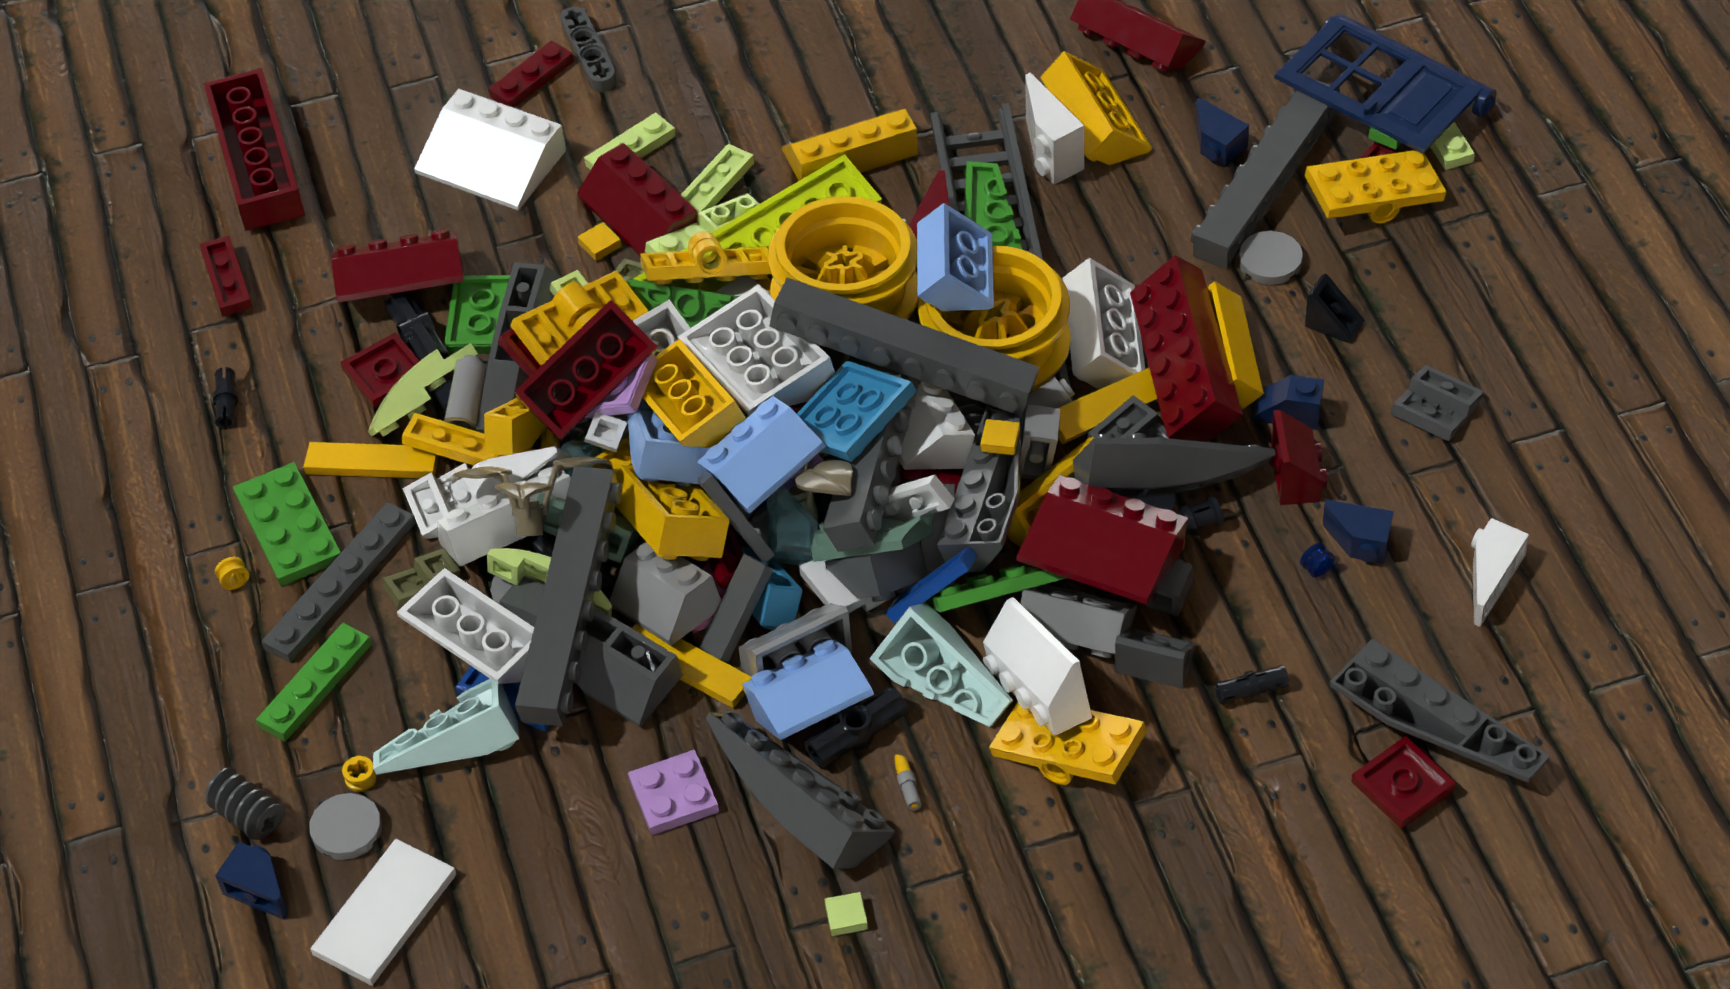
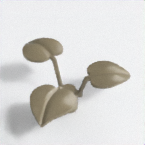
M841 460L821 462L813 469H809V465L806 463L802 467L803 473L796 477V485L789 489L787 497L784 496L779 488L774 492L781 501L782 508L789 507L794 524L800 526L808 525L819 518L813 492L851 496L853 469L850 463Z
M573 456L553 461L554 466L548 484L540 482L510 483L508 475L512 474V470L492 466L466 469L454 473L452 483L461 478H495L502 481L503 484L495 485V489L508 495L512 507V516L516 518V536H539L544 534L543 515H548V504L557 474L560 471L574 466L581 467L599 464L607 469H613L612 462L601 458ZM546 491L541 506H539V500L529 499L534 494Z

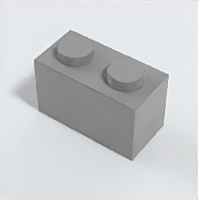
M1027 404L1021 429L1020 478L1036 480L1052 467L1058 441L1060 409Z

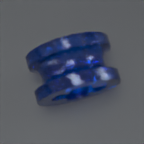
M1317 543L1305 551L1300 559V565L1304 569H1308V573L1312 577H1319L1330 569L1334 563L1335 556L1332 552L1327 551L1323 543Z

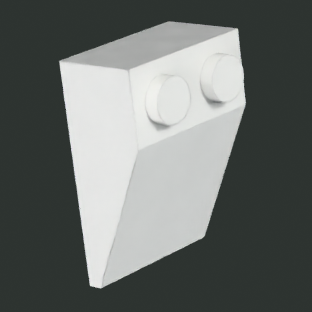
M1031 73L1025 75L1026 121L1035 159L1034 163L1038 173L1041 176H1045L1055 185L1084 170V125Z

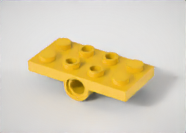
M1416 150L1307 166L1305 177L1327 219L1368 213L1374 223H1386L1397 216L1400 207L1444 201L1446 190L1425 153L1422 154Z
M699 232L693 235L688 243V251L640 254L641 267L647 280H653V283L658 285L670 284L672 279H685V282L699 283L703 282L706 277H717L719 281H732L736 279V276L748 275L750 279H765L768 277V274H771L768 264L767 247L723 249L717 238L709 232ZM713 251L709 256L703 257L705 253Z
M616 270L584 286H581L578 281L565 285L555 294L552 301L513 318L510 326L538 363L543 365L610 300L632 321L649 311Z
M1017 702L989 746L993 757L1039 767L1040 772L1047 779L1060 785L1069 784L1074 775L1116 785L1146 735L1147 728L1144 721L1090 710L1091 719L1054 736L1044 725H1038L1028 708L1023 709Z

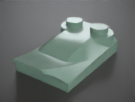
M935 508L905 522L882 518V526L878 531L874 546L840 552L836 550L823 530L824 523L819 524L820 530L814 532L811 546L813 561L905 549L934 534L932 520L938 511Z

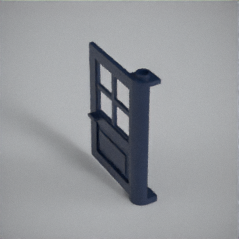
M1337 13L1334 17L1330 16L1324 26L1275 73L1274 77L1276 80L1422 154L1473 102L1472 113L1480 118L1486 116L1495 106L1497 94L1495 89L1341 13ZM1344 33L1370 45L1353 63L1327 51ZM1377 49L1404 62L1387 80L1360 67ZM1320 56L1346 68L1329 87L1303 74ZM1353 73L1380 85L1363 104L1336 91Z

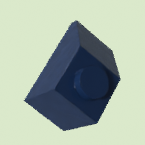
M1201 98L1196 101L1195 124L1200 153L1207 159L1226 167L1248 147L1249 125Z
M1290 375L1263 388L1264 394L1255 400L1252 421L1273 424L1274 410H1281L1308 427L1318 430L1323 401L1324 379Z
M1326 499L1323 527L1350 558L1384 564L1391 536L1394 511Z
M238 842L215 875L222 894L284 920L288 913L271 855L261 846L252 845L251 847Z

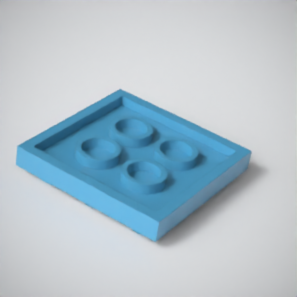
M846 360L801 408L797 415L824 443L826 447L821 450L822 452L852 462L863 452L871 440L885 428L894 415L907 404V401L917 390L911 381Z

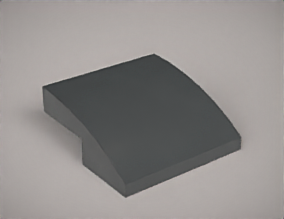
M1425 365L1411 378L1408 390L1393 403L1390 414L1444 440L1450 441L1471 416L1482 399L1484 391Z
M1134 395L1088 433L1089 438L1106 433L1113 434L1115 438H1126L1129 435L1138 433L1146 434L1147 438H1168L1165 427L1157 422L1158 413Z

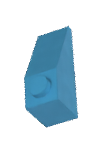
M741 547L743 554L752 556L762 562L751 548ZM772 557L767 562H762L771 567L773 572L752 613L760 626L769 630H775L781 624L790 623L795 620L803 591Z

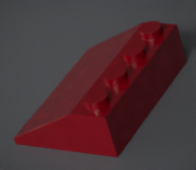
M1059 476L1046 493L1017 554L1016 560L1147 605L1182 552L1188 517L1176 514L1172 510L1160 509L1145 504L1139 499H1130L1112 493L1105 488H1097L1081 483L1075 478Z

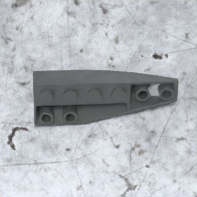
M517 262L513 264L489 354L476 425L477 432L484 433V414L517 398L514 391L529 378L498 344L500 335L512 329L510 325L513 318L553 300L554 295L550 291V284L562 276L546 265Z
M987 404L954 496L955 500L950 507L937 543L945 563L966 547H971L978 557L966 573L983 572L1003 548L1020 498L1022 416ZM986 419L1020 422V433L1015 455L981 452L980 443Z
M1106 433L1096 435L1073 459L1074 476L1081 483L1097 488H1105L1112 493L1127 498L1179 494L1219 484L1262 467L1275 456V449L1263 448L1257 444L1242 446L1168 438H1147V435L1142 433L1132 434L1126 438H1115L1113 434Z
M523 577L518 586L514 584L500 599V604L534 627L544 584ZM595 608L592 622L588 621L587 648L585 652H580L579 681L575 682V684L586 695L641 728L683 676L677 655Z
M1371 639L1330 681V687L1385 724L1529 783L1550 758V755L1374 639Z
M726 710L724 713L709 712L706 716V720L722 750L760 803L786 830L832 869L857 867L893 837L895 830L885 823V817L877 811L865 807L860 802L861 798L856 793L835 784L749 726L737 713Z

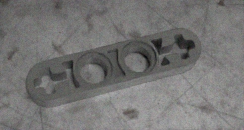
M580 7L565 9L560 15L562 30L590 87L597 92H606L613 89L616 85L615 70L584 9ZM573 21L579 23V26L575 27ZM582 37H589V38H591V39H590L589 41H587V42H577V41H576L577 39L582 38ZM589 56H599V57H600V58H599L598 60H596V61H587V60H585V59H586L587 57H589ZM601 71L604 78H601L597 72Z

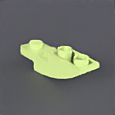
M745 194L698 212L697 223L647 241L645 252H679L688 246L689 240L696 233H711L759 205V203L751 195Z
M470 343L446 359H443L438 349H436L406 372L391 388L375 413L368 430L371 437L378 432L384 437L400 427L396 422L405 415L411 420L414 413L421 414L427 410L423 404L429 401L431 397L425 388L427 387L431 392L445 383L446 380L443 376L455 370L458 359L464 358L466 355L476 356L478 353L473 345Z

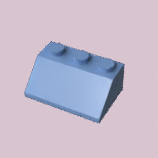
M945 203L917 223V296L941 311L991 309L994 306L992 233Z
M772 396L767 401L761 403L757 410L747 419L736 425L717 445L712 446L697 463L704 473L707 471L715 478L735 504L750 514L826 446L788 405Z
M836 640L822 641L814 646V650L802 656H791L783 661V665L773 670L757 672L751 677L752 680L742 684L756 722L779 740L874 695L870 684L848 648Z

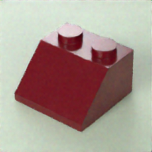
M1274 410L1271 448L1275 449L1272 464L1280 505L1320 502L1322 488H1327L1326 469L1319 466V462H1322L1321 443L1315 442L1312 428L1281 410Z

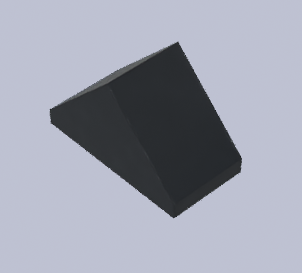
M1327 273L1322 274L1307 296L1305 327L1345 343L1351 342L1365 320Z

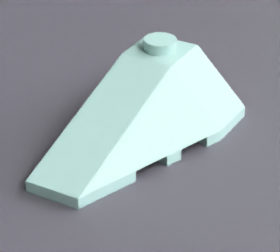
M927 603L909 607L869 658L893 682L903 687L908 686L917 690L931 700L936 699L951 706L954 711L988 727L994 725L1013 701L953 627Z
M488 679L466 690L456 697L459 701L456 706L445 713L438 709L429 715L430 719L424 724L423 728L418 731L414 728L408 729L373 753V770L375 773L382 774L483 756L496 750L503 751L510 748L519 739V727L503 685Z

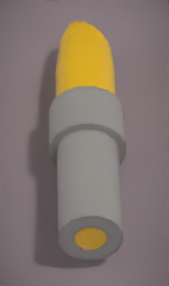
M896 754L894 761L899 788L903 791L908 810H918L921 807V801L916 788L915 775L911 771L907 758Z

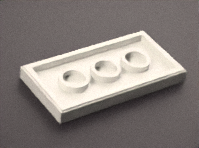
M395 839L310 948L312 955L373 986L456 876L455 868Z

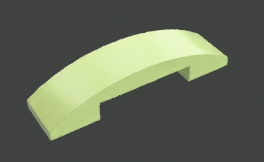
M490 549L487 553V571L518 586L524 576L545 585L551 557L519 549ZM601 590L595 592L593 597L595 608L612 617V605Z

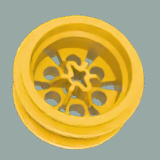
M850 196L830 197L811 202L793 212L778 228L769 244L768 264L773 276L770 296L774 300H776L786 278H790L906 320L912 315L919 300L917 296L916 273L917 239L907 223L893 210L881 203Z
M992 246L994 306L988 310L941 311L919 297L918 315L920 324L1039 366L1033 392L1049 381L1060 370L1068 356L1071 343L1068 324L1070 315L1069 293L1057 272L1036 255L1014 247Z

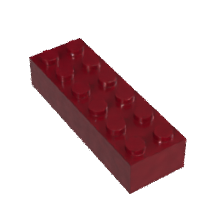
M260 68L203 83L245 231L304 216L305 212L263 69Z
M1175 255L1133 289L1130 295L1168 439L1209 442L1239 419L1243 413L1203 272L1200 268Z

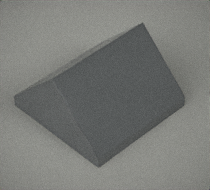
M1130 627L1116 637L1115 672L1183 689L1197 643Z

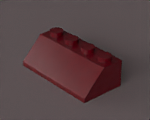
M1078 0L1069 19L1079 24L1077 30L1090 36H1094L1096 32L1103 36L1102 42L1118 48L1119 44L1128 48L1127 54L1137 59L1143 60V57L1146 56L1152 59L1151 66L1167 72L1169 68L1180 71L1206 43V40L1122 0Z
M624 142L597 158L577 192L578 198L639 256L641 253H646L647 241L697 223L696 209Z
M439 229L432 231L431 236L419 238L418 234H409L400 237V241L387 243L386 239L369 242L368 247L356 248V245L338 247L337 252H332L331 256L337 303L463 282L464 267L457 231L450 233L449 229Z
M610 300L521 384L514 393L517 399L547 429L562 440L649 357L658 346Z

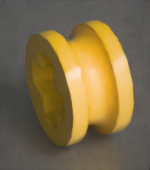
M233 556L223 559L215 568V574L221 586L227 590L237 589L243 586L249 579V572L240 557Z
M355 756L347 760L343 765V777L346 786L350 790L363 792L375 784L377 776L373 770V762L369 758ZM353 774H359L358 778H354Z

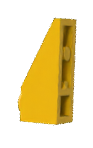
M515 398L484 414L485 452L498 454V457L522 453L534 445L546 427Z

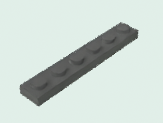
M387 502L263 638L261 643L264 650L291 663L416 524L414 515Z

